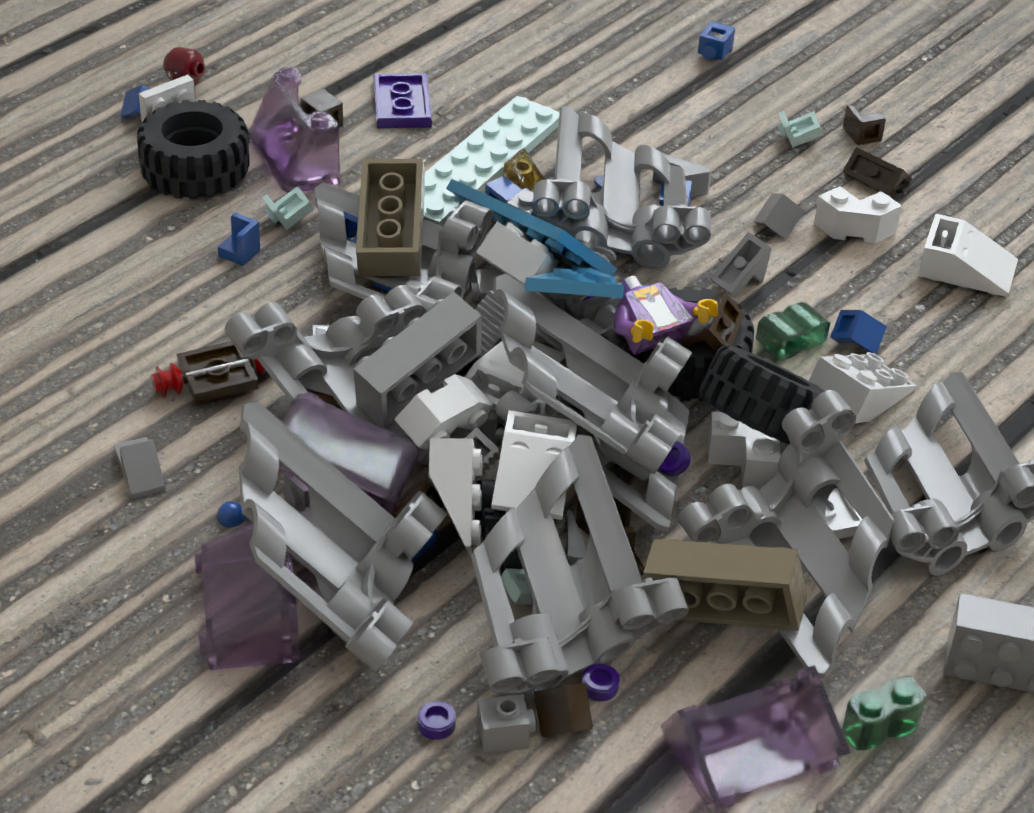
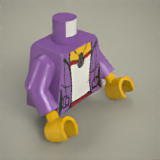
M630 276L620 283L624 285V295L615 309L614 324L615 332L626 338L631 351L636 355L654 349L663 336L665 338L668 336L674 341L681 340L695 319H698L700 323H706L710 320V316L717 317L718 304L713 299H703L698 303L685 302L672 294L662 283L658 282L642 287L635 276Z

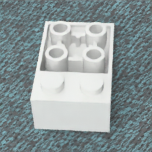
M935 214L924 247L918 276L933 281L958 285L962 288H971L988 292L992 295L1008 297L1018 258L967 221Z
M497 221L476 251L482 259L525 285L526 277L550 273L554 271V268H558L557 264L559 261L554 258V255L548 251L549 249L535 239L529 242V239L523 235L524 232L508 222L505 227Z
M502 341L477 360L465 376L471 379L495 406L492 410H496L497 403L504 394L509 391L521 394L524 387L522 384L524 372L509 362ZM534 341L532 346L561 365H565L566 358L563 352ZM497 416V423L506 426V422Z
M870 352L864 355L851 353L844 356L834 354V356L819 357L808 380L825 391H837L855 413V423L872 421L912 393L917 385L908 380L909 376L896 368L890 369L883 364L884 360L881 357Z
M509 410L491 509L506 512L513 507L516 509L535 488L537 482L553 460L574 441L577 423L567 419ZM566 491L551 510L553 519L562 520Z
M430 438V478L468 555H471L474 551V546L481 544L480 520H475V511L482 510V490H480V484H475L476 476H482L483 459L481 449H475L473 439Z

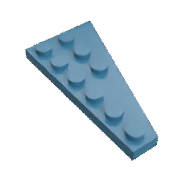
M451 179L446 187L448 191L455 195L453 200L459 205L464 201H469L491 209L493 211L492 220L498 221L502 225L508 224V222L513 224L527 235L526 237L530 242L535 239L542 244L544 243L550 252L561 256L563 253L566 259L577 265L582 263L589 268L604 272V274H609L610 276L615 274L617 270L615 266L563 229L454 179Z
M571 265L570 270L554 268V271L550 273L526 277L525 291L623 298L624 285L615 282L616 277L604 274V272H599L587 266Z

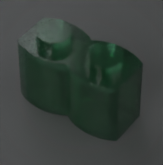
M799 302L789 305L783 312L778 311L764 315L758 321L755 339L779 360H786L794 357L802 350H810L823 344L828 337L830 322L808 303Z
M911 676L893 678L884 683L880 689H867L858 692L848 701L841 731L856 750L876 748L884 743L888 737H901L911 733L918 727L927 695Z

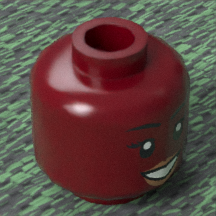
M174 47L164 58V70L171 80L188 75L194 80L195 84L205 72L203 56L195 49Z

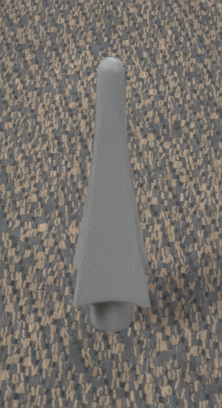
M567 510L565 513L567 523V562L570 565H575L583 558L587 545L578 529L573 512Z

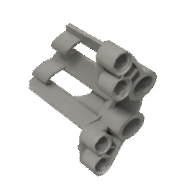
M562 106L560 108L555 179L541 180L534 185L532 209L536 215L563 229L576 239L591 242L616 252L631 254L637 263L648 269H662L669 264L670 256L686 253L706 244L710 240L711 212L702 207L688 206L683 167L670 165L667 158L660 151L649 145L636 147L634 153L612 141L610 130L598 117L589 113L578 115L571 107ZM583 137L594 138L605 150L604 184L597 193H592L590 185L588 186L586 183L581 182L580 179ZM641 170H652L663 179L664 206L645 205L639 208Z
M399 285L393 288L384 299L379 295H371L365 298L356 309L358 316L340 318L328 327L325 334L303 337L278 302H269L263 305L253 317L248 312L238 313L225 324V332L244 357L257 359L317 436L341 446L350 441H364L368 443L377 457H391L401 462L429 465L430 450L419 448L396 421L383 430L356 405L353 370L356 364L363 357L370 356L380 349L388 338L395 337L406 329L411 320L417 317L420 318L426 313V309L408 286ZM441 384V385H440L438 388H436L433 392H435V391H437V390L443 388L444 385ZM305 388L332 395L344 412L323 414ZM457 427L450 434V438L465 439L473 430Z

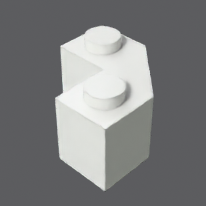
M839 186L818 196L814 225L833 239L845 240L846 236L863 237L864 243L876 244L896 234L902 205L882 191L860 201Z
M454 374L444 380L443 388L433 393L426 389L416 394L394 420L419 448L430 450V438H450V434L457 427L474 430L486 422L488 413L495 406L471 379Z
M711 412L707 441L708 464L741 466L742 488L750 485L760 490L779 472L778 463L781 457L780 441L732 419L725 413Z

